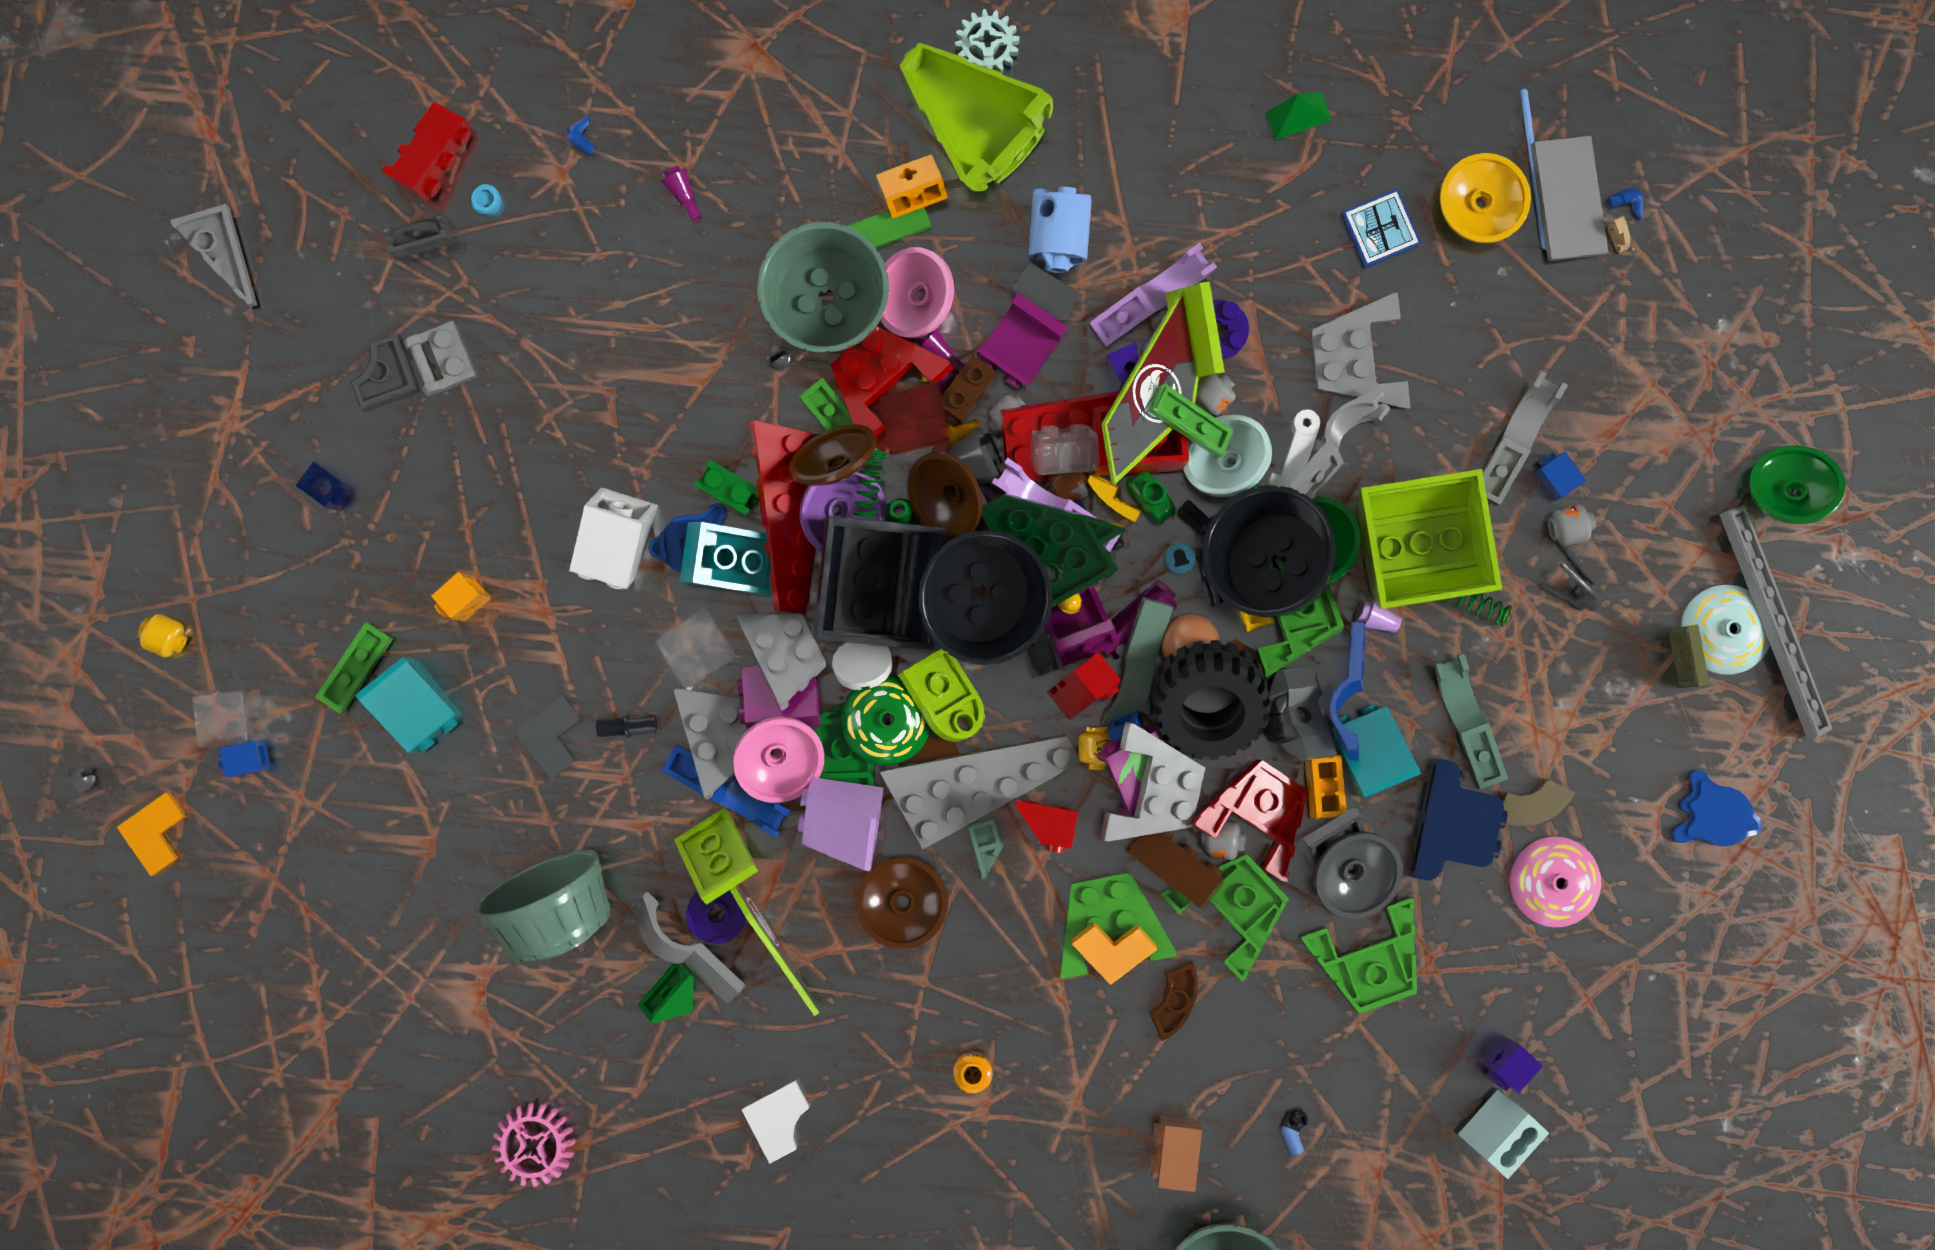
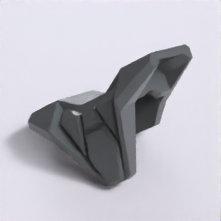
M1313 666L1276 671L1268 691L1271 705L1267 726L1263 728L1267 739L1280 746L1300 763L1311 759L1335 757L1337 752L1333 729H1328L1323 720L1318 702L1323 693ZM1296 708H1304L1303 712L1306 723H1301L1297 720L1295 716Z

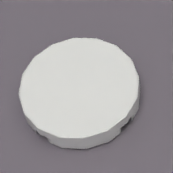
M846 642L834 654L832 668L836 680L844 687L853 690H862L861 687L866 686L873 688L885 681L891 673L892 656L888 646Z

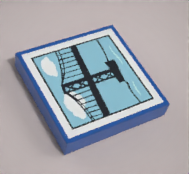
M1398 189L1345 210L1341 214L1364 268L1421 244Z

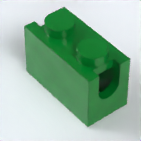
M709 459L705 465L707 468L700 480H696L694 486L743 516L750 518L759 503L757 487ZM752 493H753V497H752L750 503L747 505V507H745V505L747 504L748 500L750 499V497H751V495H752Z

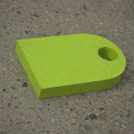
M940 649L898 674L928 725L939 737L951 742H960L979 731L984 721L982 700L957 659L950 656L947 651L945 652ZM958 717H962L967 721V731H963L958 727Z

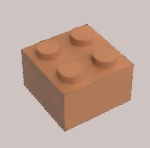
M1160 1115L1159 1124L1154 1123L1152 1141L1155 1142L1156 1154L1150 1155L1149 1172H1151V1178L1155 1179L1158 1188L1195 1192L1202 1129L1196 1119Z

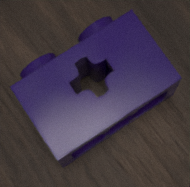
M1507 1037L1482 1063L1489 1070L1485 1075L1506 1092L1511 1088L1518 1094L1543 1067L1520 1044Z

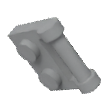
M454 321L403 340L406 349L411 351L424 383L422 389L425 396L438 394L477 378ZM425 344H430L444 379L435 381L422 346Z

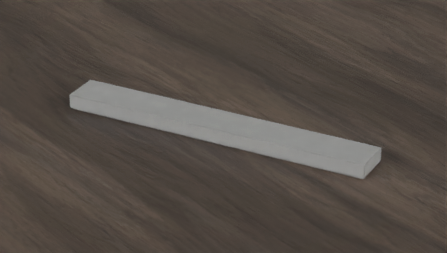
M1745 505L1733 508L1719 514L1807 740L1817 738L1832 730L1830 720Z

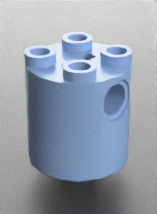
M1059 187L1058 192L1034 189L1028 258L1032 261L1045 263V271L1051 273H1067L1072 266L1086 263L1092 196L1076 194V189L1072 187Z

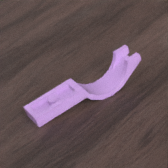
M1200 243L1187 251L1184 256L1163 273L1136 288L1090 322V325L1107 348L1153 314L1167 306L1166 292L1198 284L1217 268L1214 262L1209 265L1200 252L1203 249Z
M1009 458L1004 462L1006 469L999 480L994 478L991 482V485L1001 494L1008 493L1097 518L1070 499L1055 496L1037 485L1024 473L1020 465ZM1120 535L1104 543L1109 552Z

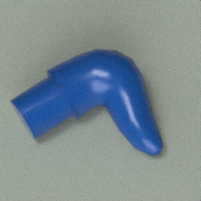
M585 116L567 129L566 136L576 149L582 150L590 156L596 146L581 135L589 124V117Z
M1638 189L1621 190L1619 193L1608 197L1612 208L1631 203L1635 216L1639 220L1643 219L1644 198Z

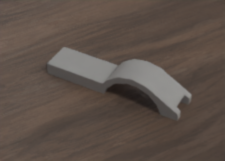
M1543 371L1539 372L1522 397L1506 426L1499 444L1483 470L1487 498L1501 505L1530 454L1534 439L1544 420L1568 387L1563 382L1558 386L1546 380V373Z
M1378 389L1373 390L1342 405L1332 414L1326 424L1325 444L1288 485L1289 488L1295 489L1300 494L1303 493L1311 499L1318 494L1344 464L1339 453L1342 437L1349 429L1359 423L1371 420L1381 421L1389 412L1390 407L1384 403L1378 404L1384 396L1382 391Z
M646 892L640 898L642 904L638 902L632 908L644 943L653 954L662 960L676 964H686L728 1005L746 985L702 943L693 946L680 945L665 936L657 923L656 909L659 902Z

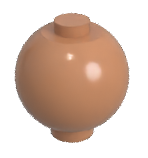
M1184 613L1175 616L1171 621L1169 620L1160 646L1163 659L1170 654L1173 656L1177 655L1176 650L1185 645L1187 648L1192 647L1193 642L1202 641V644H1210L1211 640L1219 641L1217 629L1211 621L1199 614Z

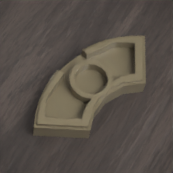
M1545 779L1538 789L1529 794L1514 795L1505 793L1502 802L1504 810L1508 812L1506 824L1531 826L1545 822L1559 814L1569 804L1576 792L1549 779Z

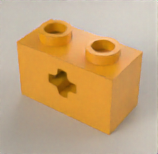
M932 154L876 174L883 199L892 219L948 198L942 176Z
M459 571L431 595L437 602L434 608L443 618L447 619L449 617L452 621L459 620L463 622L491 599L488 593L471 575Z
M1336 755L1333 758L1326 757L1305 761L1310 818H1332L1345 813L1347 809L1342 755Z

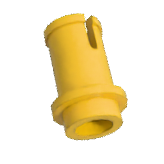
M976 418L955 427L949 425L948 429L943 430L948 447L957 443L976 428L981 427L979 420Z

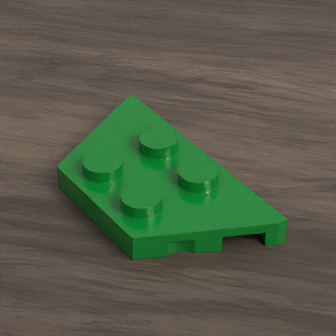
M844 702L820 714L821 727L812 728L818 735L824 750V765L819 778L874 786V763L858 756L844 738L841 728V712Z

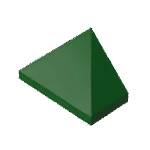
M1322 92L1297 94L1265 113L1275 141L1332 121Z
M673 963L637 1006L653 1024L692 1013L694 977L682 963Z

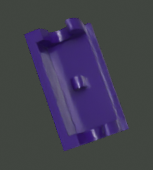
M1136 342L1107 355L1105 367L1116 391L1122 390L1140 359L1137 353L1138 346Z

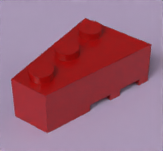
M433 102L413 128V132L416 134L408 146L402 143L397 149V152L401 154L392 167L386 164L381 172L396 186L427 203L430 197L433 198L438 193L441 186L440 180L445 171L449 172L456 161L455 154L460 146L463 147L468 142L471 135V125L465 118Z
M1097 652L1047 691V693L1068 720H1070L1098 699L1104 702L1117 693L1119 688L1116 685L1121 682V679L1101 654Z

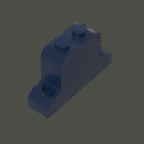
M1439 758L1434 759L1410 877L1427 881L1433 880L1437 876L1441 877L1446 860L1477 867H1486L1492 863L1494 858L1499 857L1501 841L1497 839L1500 828L1504 829L1508 812L1504 810L1503 802L1499 797L1461 788L1463 771L1452 761Z

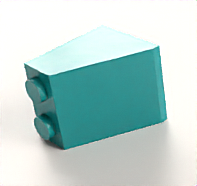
M402 657L355 695L408 753H415L417 751L422 753L435 743L432 739L440 732L446 734L458 725L456 719L462 715L422 663L415 658Z
M1377 703L1360 709L1362 715L1350 719L1348 714L1339 718L1340 723L1348 731L1358 735L1359 761L1350 760L1334 728H1328L1333 729L1337 755H1342L1343 770L1354 796L1367 797L1421 774L1387 706L1378 708Z

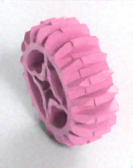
M533 1102L528 1104L527 1112L522 1105L516 1107V1114L509 1111L505 1115L507 1121L501 1120L497 1124L501 1131L493 1134V1138L501 1142L492 1146V1151L501 1152V1154L494 1158V1162L499 1163L503 1161L505 1163L500 1169V1173H505L508 1169L512 1171V1174L509 1176L510 1181H514L520 1176L521 1186H525L529 1178L533 1187L539 1185L540 1178L543 1183L549 1184L551 1182V1175L559 1178L562 1175L560 1168L567 1169L570 1165L565 1158H572L574 1155L573 1150L566 1148L575 1144L574 1138H566V1135L570 1134L573 1128L571 1126L563 1128L562 1124L566 1122L567 1118L563 1116L557 1120L555 1116L558 1113V1109L556 1108L547 1114V1104L544 1103L540 1105L538 1112ZM535 1121L544 1124L547 1128L542 1131H534L530 1126L526 1127L522 1122ZM513 1130L516 1131V1137L520 1142L519 1151L515 1155L511 1148ZM554 1135L557 1145L554 1160L549 1156L551 1152L547 1147L548 1138ZM541 1136H544V1138L539 1142V1145H537L535 1149H530L526 1153H523V1151L527 1147H529L528 1145L530 1144V1142H532L534 1139L538 1140ZM531 1158L538 1164L542 1163L544 1167H528L522 1164L521 1161Z

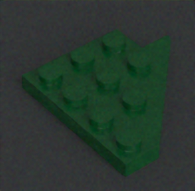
M1004 493L982 506L981 516L989 530L1017 537L1024 544L1029 545L1038 554L1039 559L1043 561L1050 576L1049 581L1052 584V607L1119 570L1104 543L1124 533L1126 528L1123 525Z

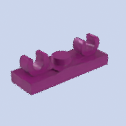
M1158 579L1111 619L1119 644L1103 651L1115 659L1120 658L1116 653V648L1120 644L1127 645V638L1130 636L1142 597L1170 604L1175 610L1177 605L1172 599L1176 595L1171 588Z

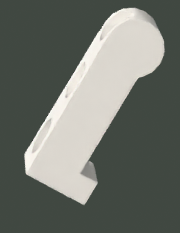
M1302 410L1293 418L1291 422L1293 435L1279 475L1272 473L1268 477L1266 485L1288 487L1291 481L1308 463L1320 427L1319 416L1314 411Z

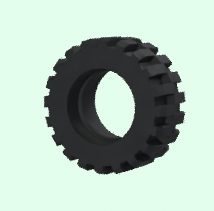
M1211 640L1210 644H1202V641L1193 642L1192 647L1187 648L1185 645L1176 650L1177 655L1173 656L1170 654L1163 660L1164 667H1158L1154 674L1155 680L1152 682L1151 694L1156 729L1159 734L1163 735V740L1169 746L1173 747L1175 745L1176 750L1184 755L1187 752L1191 753L1192 758L1202 759V756H1206L1210 760L1219 759L1218 756L1226 755L1228 758L1236 755L1237 750L1241 749L1244 751L1250 747L1252 739L1254 741L1259 739L1263 734L1262 728H1265L1268 724L1271 705L1266 676L1263 673L1262 666L1258 660L1252 658L1251 653L1245 649L1238 651V645L1229 642L1226 645H1221L1220 641ZM1208 687L1224 688L1237 695V698L1230 706L1213 713L1197 712L1183 704L1192 693Z

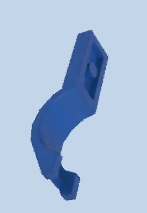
M1352 622L1349 677L1334 691L1330 703L1334 731L1350 760L1359 761L1358 735L1348 731L1340 723L1339 711L1344 701L1353 694L1363 691L1366 647L1364 622Z
M675 745L661 771L703 795L691 752L679 745ZM735 777L728 783L725 782L710 798V800L753 822L761 830L775 838L780 833L777 829L784 816H789L792 812L780 803H768L753 798L742 789Z

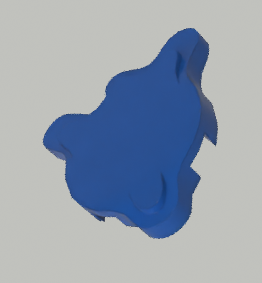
M715 503L702 514H687L672 519L663 532L649 542V553L651 556L663 560L673 570L681 573L688 523L704 522L722 526L727 509L721 503Z
M1694 770L1689 774L1691 792L1680 802V808L1689 813L1690 817L1688 821L1673 829L1672 837L1675 842L1686 843L1691 840L1701 839L1713 845L1732 846L1748 836L1760 833L1762 821L1755 814L1750 801L1742 792L1731 787L1715 784L1702 770Z

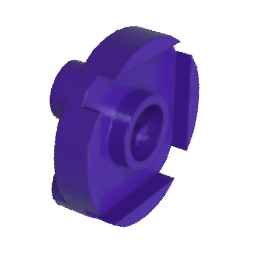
M1213 300L1216 323H1220L1221 326H1226L1227 331L1223 333V337L1219 338L1222 359L1227 360L1234 357L1246 344L1249 335V323L1245 313L1235 302Z
M730 890L707 905L700 898L698 891H696L687 906L686 920L689 929L696 937L712 944H723L731 941L746 925V917ZM712 905L724 908L725 913L722 915V921L717 922L716 918L710 919L709 913L713 911Z

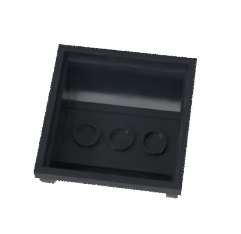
M826 515V518L823 519V527L825 529L815 621L811 630L813 639L933 650L934 641L924 627L920 614L919 587L928 562L945 545L947 528Z

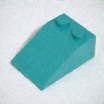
M689 522L679 582L772 596L769 578L771 573L769 554H766L765 543H767L766 533L704 522Z

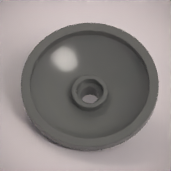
M1372 832L1347 834L1333 842L1320 857L1314 877L1316 893L1323 905L1337 916L1348 919L1369 917L1385 908L1397 894L1403 877L1402 860L1392 843L1381 835ZM1352 864H1355V865H1354V868H1353L1352 870L1348 871V868H1349Z

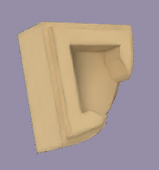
M1624 216L1606 226L1608 235L1618 253L1630 247L1629 229Z

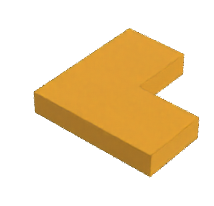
M165 792L117 826V829L150 876H155L179 859L163 836V833L184 819L186 814L172 794Z
M1094 921L1071 939L1072 945L1110 985L1157 950V944L1138 924L1116 941H1113Z

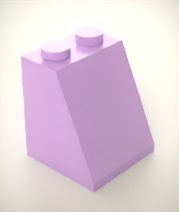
M811 777L809 788H803L800 806L806 807L805 814H800L798 832H803L802 845L862 870L870 871L877 841L884 788Z

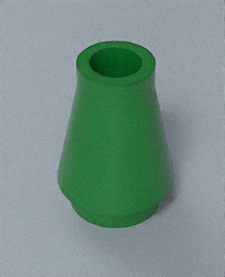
M905 498L891 500L886 506L887 521L910 524L914 516L910 501ZM896 506H902V508H905V511L902 515H896L894 513Z

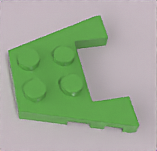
M1327 584L1322 594L1307 608L1291 615L1277 617L1285 642L1257 648L1256 654L1263 673L1266 677L1270 676L1343 630L1344 624L1330 584Z
M1247 853L1217 866L1223 871L1219 877L1225 883L1211 900L1212 904L1246 939L1223 960L1242 982L1248 976L1251 967L1289 900V897ZM1173 887L1161 893L1179 915L1193 903Z
M1131 872L1071 883L1060 969L1061 979L1088 974L1085 958L1072 945L1071 939L1094 921L1109 937L1125 934L1138 924L1157 944V950L1149 956L1150 961L1177 956L1176 950Z
M1412 897L1386 906L1395 932L1394 937L1337 957L1326 927L1300 936L1304 945L1359 1014L1417 994L1413 913L1415 907Z

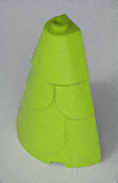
M918 43L915 48H911L906 52L902 63L899 65L920 110L926 114L938 141L943 145L960 180L973 191L987 190L989 182L994 181L998 184L1009 176L1039 142L1046 130L1042 126L1044 119L1051 118L1053 99L1042 88L1002 75L999 71L968 62L965 57Z

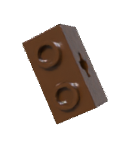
M972 355L937 402V408L958 424H963L997 379V372Z

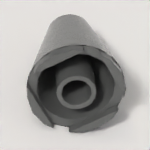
M985 426L976 428L944 451L960 459L970 469L979 487L991 485L993 479L997 478L999 480L1004 472L999 471L998 465L1003 463L990 432L984 434Z

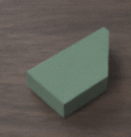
M995 817L966 826L981 879L987 877L1003 848Z

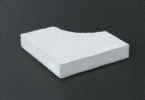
M797 1080L741 1109L769 1164L797 1149L794 1138L795 1124L800 1115L810 1108Z

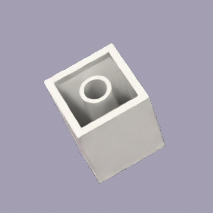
M601 487L584 506L569 571L577 573L579 577L586 580L596 579L606 582L611 588L627 589L635 579L658 505Z

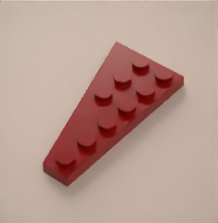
M1120 391L1000 410L1005 461L1009 458L1020 465L1024 473L1039 485L1048 480L1050 472L1070 462L1077 466L1091 459L1090 443L1093 408L1112 406ZM1071 439V441H1063L1068 448V452H1066V448L1061 440ZM1043 445L1049 446V448H1047V447H1043V448H1042V452H1044V453L1049 450V452H1048L1047 454H1042V453L1040 452V448H1041Z
M749 420V431H752L754 440L752 454L753 459H756L758 470L756 484L762 527L766 528L767 535L765 549L766 554H769L771 564L769 578L773 607L776 611L806 615L815 547L808 541L803 532L800 521V506L809 485L801 484L794 480L789 470V464L797 450L818 434Z

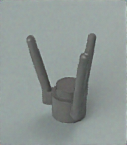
M1559 544L1586 580L1584 581L1565 562H1561L1560 567L1579 585L1574 591L1577 597L1575 598L1545 583L1541 584V588L1572 603L1579 610L1584 606L1589 611L1595 610L1604 601L1607 593L1600 588L1601 584L1591 576L1568 546Z

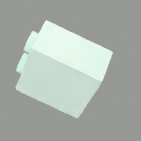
M1499 1089L1458 1133L1466 1143L1507 1179L1510 1178L1549 1134L1530 1114Z

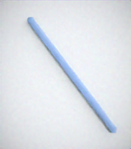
M1523 87L1520 94L1541 247L1546 250L1531 144L1535 141L1528 90Z

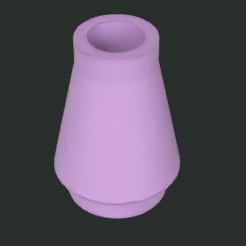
M1362 599L1354 614V621L1364 622L1365 628L1389 631L1394 634L1398 631L1402 621L1400 616L1395 615L1388 609L1379 610L1373 599L1369 601Z

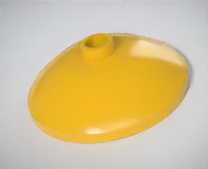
M1491 153L1474 154L1459 161L1446 175L1440 190V207L1447 224L1462 238L1476 243H1495L1511 236L1525 221L1531 204L1530 187L1520 168L1509 159ZM1476 199H1482L1485 202V207H1478Z

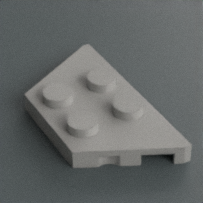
M802 614L736 615L742 633L780 710H785L789 706L788 701L797 691L802 692L809 685L811 678L817 676L826 667L825 659L815 639H813V635H811Z
M674 689V695L704 799L707 800L713 796V793L725 782L728 783L735 776L733 769L734 751L738 741L747 731L746 725H741L739 720L740 700L738 698Z

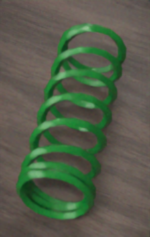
M874 449L871 457L881 459H869L866 463L880 470L859 471L862 474L878 479L857 481L859 484L876 490L856 491L859 495L875 500L854 502L856 505L872 511H853L854 515L867 518L876 517L874 515L876 510L865 504H875L878 502L877 498L868 494L878 493L880 489L868 483H879L882 481L879 476L871 473H879L884 471V469L871 462L885 461L886 452Z
M1483 593L1477 594L1475 597L1471 595L1467 612L1470 611L1475 600L1481 595L1476 615L1479 616L1485 604L1491 600L1486 620H1489L1494 609L1500 604L1496 625L1499 624L1500 619L1501 627L1506 625L1512 613V605L1506 606L1503 609L1502 601H1498L1493 606L1494 601L1492 597H1488L1484 601ZM1466 596L1459 598L1457 608L1460 607ZM1452 598L1443 599L1442 601L1449 604Z

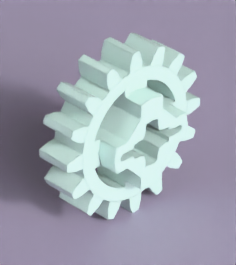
M983 9L982 17H978L973 12L971 13V22L962 20L964 31H956V37L959 41L955 42V49L962 50L958 55L965 57L968 62L990 69H997V71L1003 73V64L1005 63L1011 67L1013 60L1010 56L1018 55V48L1014 46L1019 44V37L1012 36L1016 33V26H1007L1009 23L1008 16H1005L1002 20L998 19L997 10L994 11L992 16H988L986 9ZM991 26H994V27L998 28V29L1001 30L1002 32H997V31H996L994 28H992ZM980 27L976 34L970 35L973 30ZM984 39H989L991 47H985ZM1004 51L999 58L994 60L998 52ZM972 54H977L983 60L977 59Z

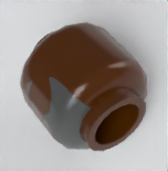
M1070 462L1049 473L1048 482L1050 485L1046 486L1045 489L1055 496L1070 499L1077 503L1088 496L1089 487L1091 486L1088 483L1089 477L1083 466H1076Z

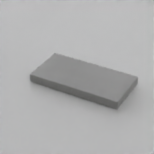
M1591 136L1536 141L1532 143L1531 149L1548 261L1601 256L1609 253Z

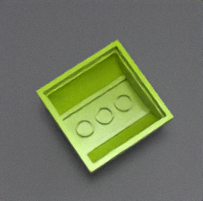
M1482 469L1359 489L1358 521L1362 534V546L1369 586L1379 610L1503 590Z

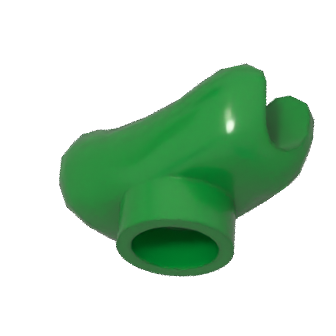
M1140 472L1127 479V490L1152 522L1162 525L1169 515H1175V505L1167 494L1165 486L1157 481L1149 472Z

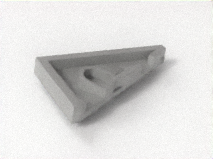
M219 205L170 220L171 225L200 253L203 259L226 281L240 299L249 307L257 306L228 205Z

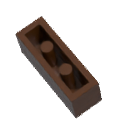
M1170 831L1139 836L1128 853L1200 909L1204 910L1225 883L1219 877L1223 871L1210 861H1207L1205 865L1195 858L1198 852L1185 842L1181 846L1177 845L1171 840L1174 834Z

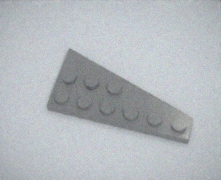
M1064 734L1032 740L1023 744L1006 745L986 751L980 750L938 758L937 760L918 764H906V766L892 769H880L879 772L922 849H925L1081 763V761L1078 759V755L1069 738Z

